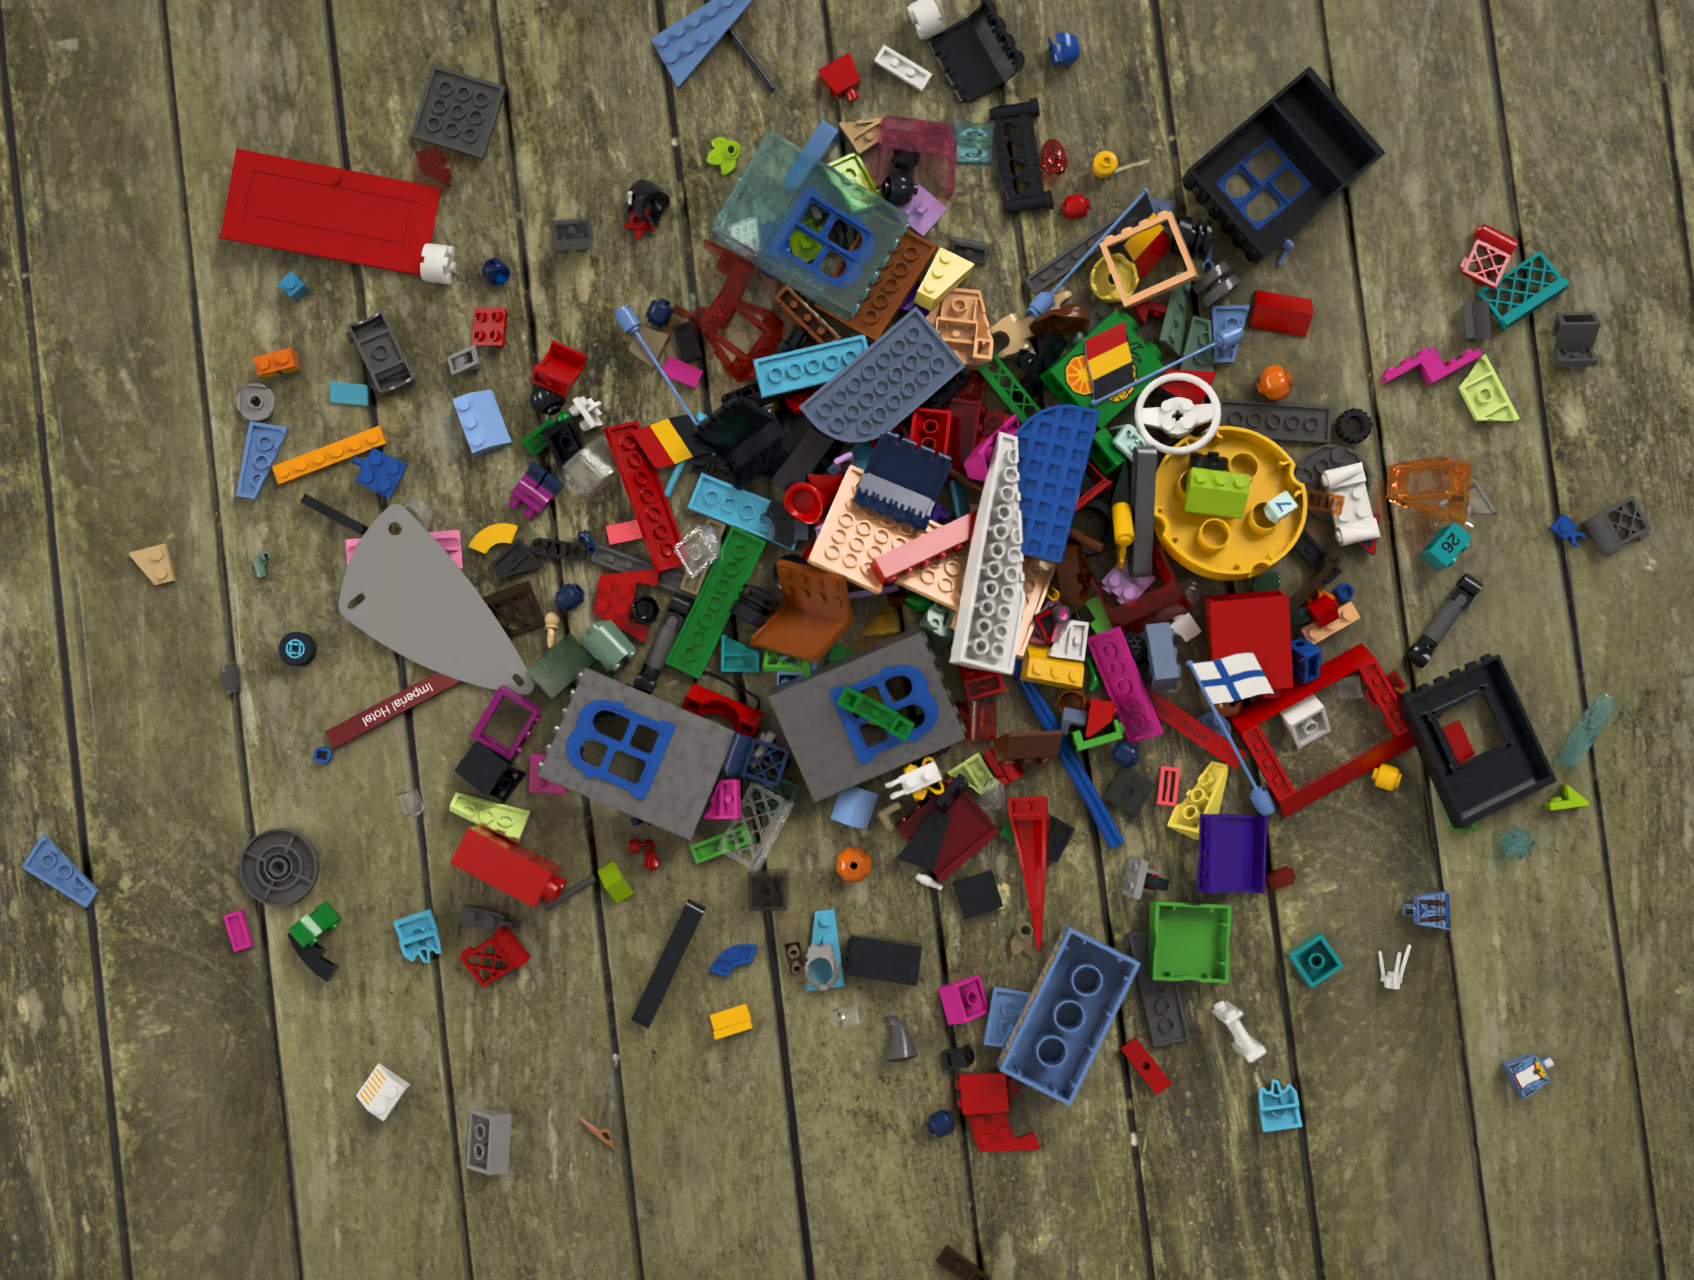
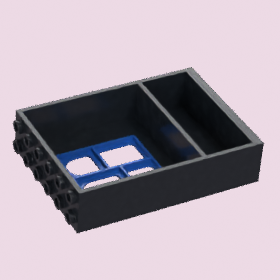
M1309 66L1192 165L1183 176L1182 184L1187 191H1191L1196 196L1195 200L1199 205H1204L1208 210V215L1213 220H1217L1221 230L1231 236L1233 244L1245 252L1246 259L1250 263L1257 265L1376 164L1386 152ZM1266 146H1270L1282 159L1283 163L1264 180L1260 181L1247 168L1246 164ZM1288 169L1303 183V187L1290 198H1286L1274 184L1275 179ZM1239 171L1252 184L1253 188L1245 196L1234 198L1227 193L1225 185L1227 180ZM1268 189L1280 202V207L1262 221L1251 220L1246 213L1247 204L1261 191Z

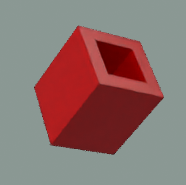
M1326 594L1306 605L1309 618L1319 629L1340 618L1338 603L1335 599L1331 600Z

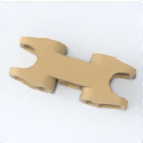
M1071 291L1054 294L1053 297L1055 299L1053 301L1055 305L1050 310L1060 309V305L1071 298ZM1013 313L1002 318L989 328L991 336L1001 334L1008 339L1009 345L997 354L1000 360L1016 356L1020 349L1033 347L1030 339L1033 337L1029 329V325L1034 320L1033 317L1028 316L1020 320L1017 313Z

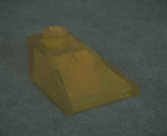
M894 607L882 608L883 611L878 612L862 631V637L900 634L898 610H894Z

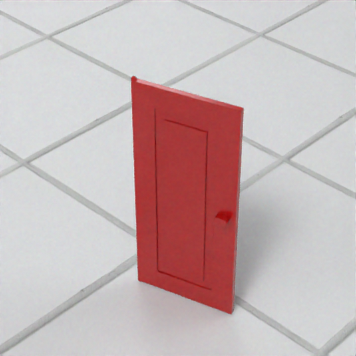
M236 148L222 230L218 237L235 242L421 276L420 262H424V256H421L424 245L432 243L441 188Z

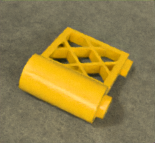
M1119 502L1114 504L1111 510L1117 566L1119 569H1123L1126 548L1134 541L1135 537L1131 506L1126 502Z

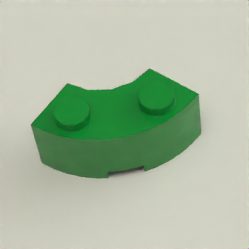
M327 901L317 906L314 912L309 915L306 914L288 929L302 947L308 945L312 947L320 940V935L328 930L332 932L339 926L338 921L342 918Z

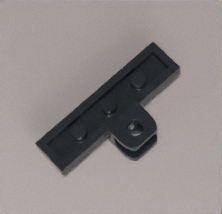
M1051 331L1037 355L1026 349H1020L1013 359V363L1026 372L1020 384L1032 399L1035 398L1044 383L1039 376L1058 360L1069 342ZM1024 355L1025 357H1024L1023 361L1021 362V361H1020V358H1021V356ZM1015 391L1013 398L1023 403V393Z

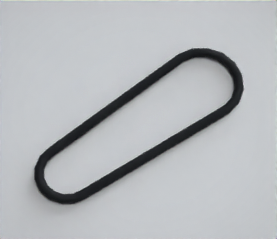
M710 671L703 672V674H710L716 677L717 679L754 697L758 703L755 709L758 710L760 708V699L755 694L731 683L730 681ZM694 677L693 683L696 684L697 678Z

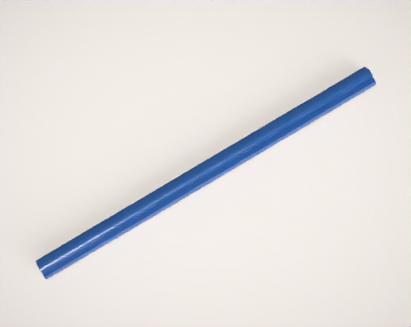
M1015 658L1012 675L1043 730H1060V725L1038 685L1020 680L1023 659ZM1063 735L1058 757L1109 848H1116L1125 841L1066 735Z

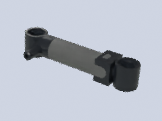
M1465 573L1459 579L1455 588L1448 594L1445 599L1446 602L1423 634L1409 648L1405 657L1419 668H1423L1429 662L1433 651L1459 615L1471 604L1483 584L1470 574Z
M675 593L632 688L652 695L665 661L692 607V600Z

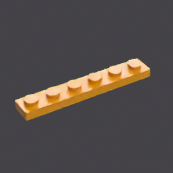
M377 426L272 466L278 484L282 485L354 456L369 452L372 448L377 449L387 445L381 427Z

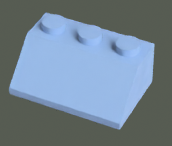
M492 389L472 392L452 399L470 449L475 456L512 443Z

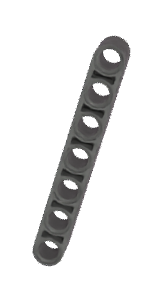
M1135 446L1133 448L1130 506L1135 539L1128 545V575L1131 578L1150 577L1152 571L1157 449L1155 446Z

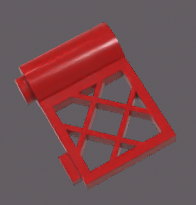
M1484 223L1482 226L1478 225L1473 234L1475 242L1468 257L1463 258L1459 268L1462 269L1461 274L1495 290L1519 240ZM1477 247L1484 249L1487 256L1479 258L1476 252ZM1499 256L1503 258L1502 265L1496 266L1492 257ZM1488 259L1491 268L1484 270L1480 261ZM1476 263L1479 272L1473 273L1467 269L1470 264ZM1493 271L1496 277L1495 281L1488 280L1485 273Z
M508 926L498 927L493 932L494 935L474 948L470 946L461 952V961L482 988L510 970L523 966L531 957ZM491 944L496 950L495 955L483 953L484 948ZM478 956L480 957L479 964L470 963L467 958ZM482 957L494 959L493 967L481 965ZM496 960L505 961L508 966L503 969L496 968ZM480 969L492 971L491 976L484 980L479 974Z

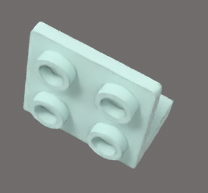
M1130 424L1110 427L1108 429V432L1114 437L1112 443L1131 461L1135 446H1150L1137 433V429Z

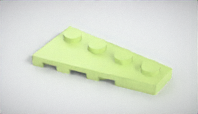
M458 792L455 793L449 811L517 844L521 839L530 816V811Z

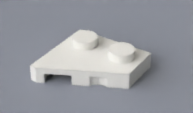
M1068 620L1047 656L1084 661L1089 622Z

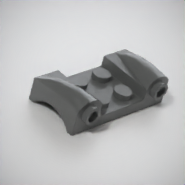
M382 310L365 320L347 324L349 332L346 333L350 344L354 343L358 348L372 377L373 383L370 385L375 395L379 393L380 397L416 382Z

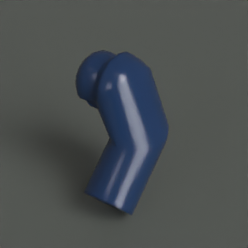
M587 530L578 532L579 541H586L587 552L589 554L595 553L596 542L590 532Z

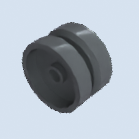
M1226 261L1218 264L1191 286L1196 295L1203 294L1209 290L1202 298L1206 308L1223 300L1241 283L1236 274L1223 279L1231 270Z

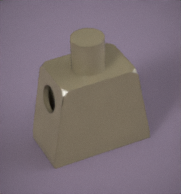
M639 326L638 333L659 363L671 339L670 336L663 332ZM624 332L622 340L630 344L628 348L629 353L655 371L656 366L635 333Z

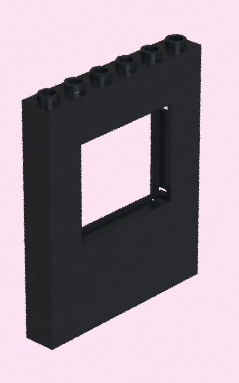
M1488 653L1479 657L1480 661L1468 662L1464 664V669L1456 668L1448 672L1449 676L1444 677L1442 675L1434 678V683L1430 685L1424 683L1417 687V691H1407L1401 694L1402 698L1396 700L1453 829L1464 828L1557 782L1499 654L1491 656ZM1483 693L1505 742L1458 764L1436 716Z

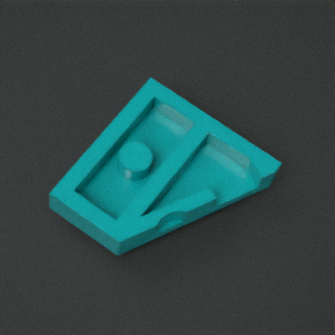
M721 635V672L760 673V653L726 635Z

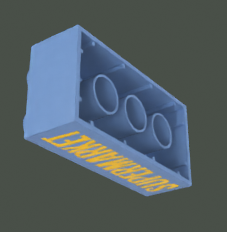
M1064 924L996 1062L999 1070L1071 1106L1141 963L1127 954Z

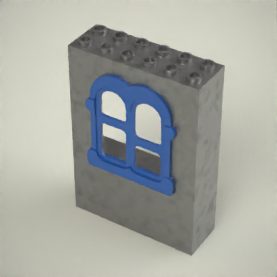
M916 626L811 671V677H803L801 675L768 689L769 701L814 802L966 739L964 733L967 731L961 717H956L959 715L955 702L954 700H949L952 695L947 683L942 684L941 680H944L941 669L939 665H934V662H937L933 650L931 647L927 648L926 646L930 643L924 629L920 631L919 627ZM898 675L908 677L913 686L911 693L906 698L893 702L885 686V681ZM845 686L856 691L877 686L885 706L896 711L908 705H918L923 709L925 719L920 726L912 729L906 741L885 729L888 736L887 740L868 747L865 744L859 727L870 722V720L862 716L855 718L851 711L836 704Z
M585 668L584 672L580 671L576 679L579 684L576 689H572L568 698L571 702L568 707H564L560 717L563 719L561 725H556L552 734L555 736L553 743L549 742L544 752L547 754L545 761L541 760L538 765V776L691 840L725 761L735 731L588 668ZM608 710L630 720V724L621 741L607 737L595 730L593 719L596 713ZM639 724L654 729L659 733L651 753H645L630 745V741ZM588 740H596L608 746V750L599 767L586 763L580 756V748ZM617 750L646 762L638 783H632L608 772V767Z

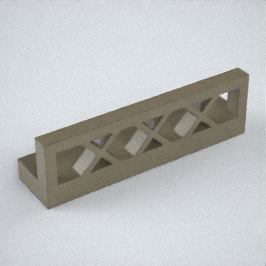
M897 800L876 811L887 831L894 828L888 815L901 808Z

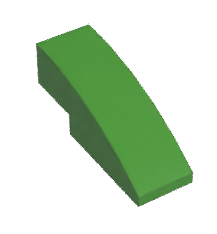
M1098 595L1094 596L1085 603L1084 607L1093 619L1089 623V628L1093 634L1112 629L1104 604Z
M748 824L690 845V849L696 864L748 845L754 842Z

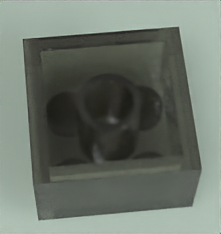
M750 869L748 871V911H787L789 909V869Z

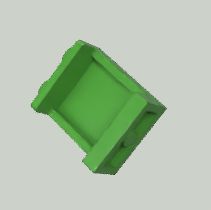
M1113 719L1110 722L1111 732L1083 740L1080 730L1069 732L1074 751H1081L1123 738L1122 734L1125 732L1122 722Z

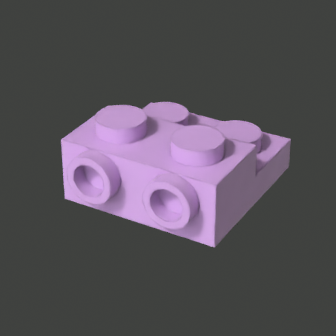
M1126 553L1124 568L1119 569L1116 564L1101 582L1104 584L1102 588L1109 594L1113 592L1118 596L1116 600L1121 605L1131 607L1155 580V577L1152 574L1150 577H1129L1128 554Z

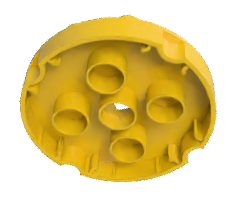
M1219 426L1213 438L1205 446L1194 451L1202 455H1207L1208 452H1218L1219 457L1228 458V469H1225L1224 472L1250 475L1249 495L1243 519L1184 512L1187 475L1191 470L1188 466L1190 453L1183 455L1166 454L1156 471L1154 532L1163 548L1180 565L1198 575L1215 580H1243L1255 577L1271 569L1294 546L1306 520L1307 493L1305 484L1299 482L1294 476L1296 464L1274 441L1249 429ZM1190 434L1173 447L1191 445L1200 440L1204 435L1195 437ZM1287 491L1298 507L1293 513L1274 524L1272 520L1270 521L1265 516L1263 508L1269 501Z

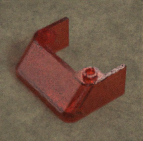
M705 239L703 248L720 256L717 268L728 278L713 310L707 307H699L692 313L674 305L673 313L699 326L723 331L732 322L753 276L755 266L750 259Z

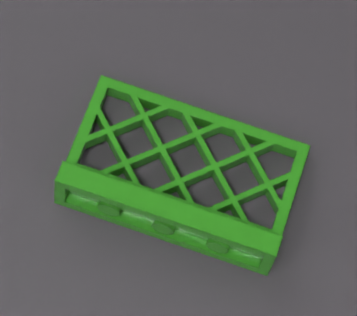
M765 649L764 672H803V677H811V661L790 655L783 660L780 657L783 655L782 653H774L771 650ZM773 660L779 662L776 665H768ZM795 660L799 665H790L789 663Z

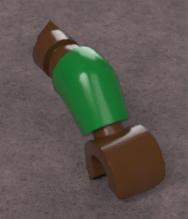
M900 585L899 592L902 593L900 597H893L890 593H886L887 602L892 607H901L906 603L907 607L917 612H926L935 603V601L918 593L910 592L908 594L906 588Z

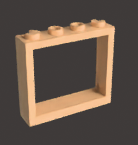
M1162 211L1156 215V218L1152 220L1149 218L1144 219L1138 223V226L1124 228L1121 230V234L1116 236L1109 235L1103 239V242L1099 243L1126 309L1199 278L1175 216L1171 211ZM1168 221L1188 271L1128 297L1110 254L1109 247Z

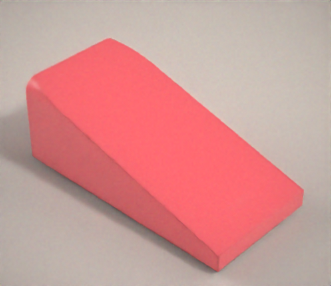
M637 520L606 526L609 545L643 539Z

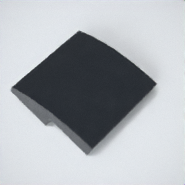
M992 869L952 882L964 919L1003 907Z

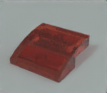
M955 701L959 715L956 717H961L967 731L964 733L966 738L964 740H994L997 738V702Z

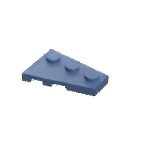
M1250 305L1212 306L1213 342L1215 333L1226 327L1239 325L1243 329ZM1239 343L1225 350L1214 346V364L1233 363Z
M998 986L992 987L983 1039L984 1045L1003 1048L1031 992Z

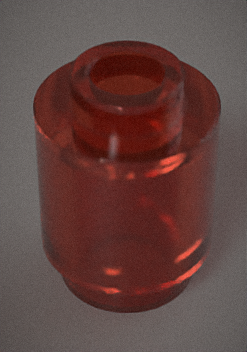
M1286 865L1269 871L1265 878L1269 888L1277 890L1294 884L1293 880L1296 879L1293 869L1288 868Z

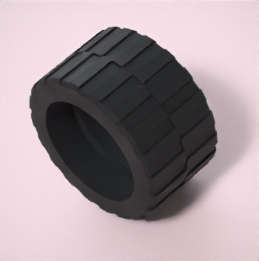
M1092 499L1075 514L1080 511L1090 510L1097 513L1103 519L1105 533L1100 540V543L1104 544L1102 553L1115 540L1112 510L1107 503L1099 499ZM1083 545L1086 558L1101 554Z

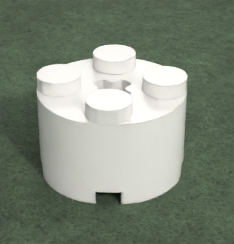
M917 0L907 7L912 23H917L915 26L920 40H927L946 30L945 24L941 22V14L934 0Z
M431 243L424 245L421 256H424V262H420L422 280L432 283L451 284L452 273L456 272L457 267L456 262H453L455 255L454 246Z

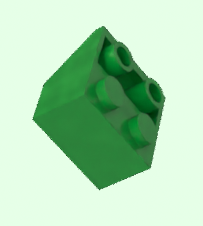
M1105 427L1094 435L1089 460L1104 476L1127 459L1112 443L1114 438Z

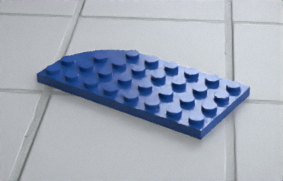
M1071 404L1051 406L1028 418L1014 435L1018 437L1019 462L1017 463V472L1020 475L1018 492H1020L1021 496L1019 510H1021L1023 537L1020 551L1023 555L1062 564L1100 410Z

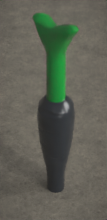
M1080 611L1072 613L1075 621H1082ZM1086 644L1085 661L1090 675L1087 692L1091 693L1098 686L1105 685L1103 680L1097 675L1092 653L1088 644Z

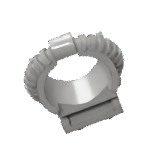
M823 943L822 946L811 944V947H808V953L805 954L807 959L804 965L805 978H807L810 985L812 984L813 987L819 988L820 991H829V987L838 982L837 980L841 972L839 962L835 959L833 946L830 943ZM825 958L831 963L833 976L827 983L820 984L813 978L811 968L817 959Z

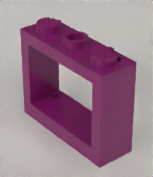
M502 685L496 691L470 736L508 760H511L514 756L518 757L523 749L521 747L524 740L527 741L533 732L530 730L533 724L537 725L540 721L542 708ZM505 696L532 712L512 748L484 732Z

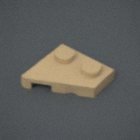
M881 118L839 123V127L859 156L891 136Z
M167 544L129 552L130 557L154 585L159 586L176 581Z

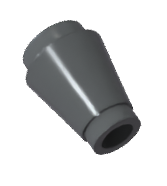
M237 665L222 666L219 673L226 693L238 692L239 669H237Z

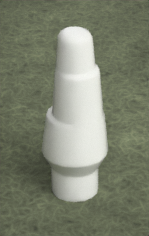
M918 872L915 877L923 885L938 890L943 888L941 884L926 874Z

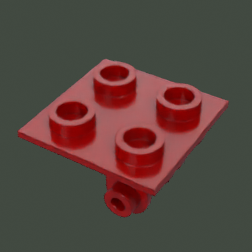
M506 307L474 308L471 346H496L497 348H504L506 344V335L504 334L507 333L504 329L508 326L506 324L509 315Z

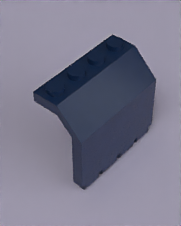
M886 430L885 434H880L861 477L853 502L857 503L860 507L870 508L879 515L892 517L896 522L909 524L916 530L926 531L935 501L952 467V463H950L951 456L942 452H938L937 456H933L935 449L923 444L917 449V442L906 437H902L901 441H897L899 434Z

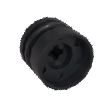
M1179 215L1177 224L1187 249H1190L1191 259L1195 258L1198 251V260L1203 261L1212 241V220H1206L1202 228L1203 220L1201 218L1198 219L1195 226H1192V217ZM1173 234L1171 255L1182 257Z
M744 583L742 587L749 591L748 595L741 591L738 594L745 601L743 603L734 601L729 612L760 629L769 620L764 615V612H775L774 609L768 606L769 603L778 606L780 602L766 590L756 585Z

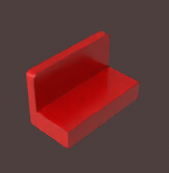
M1459 720L1441 727L1458 764L1475 755Z

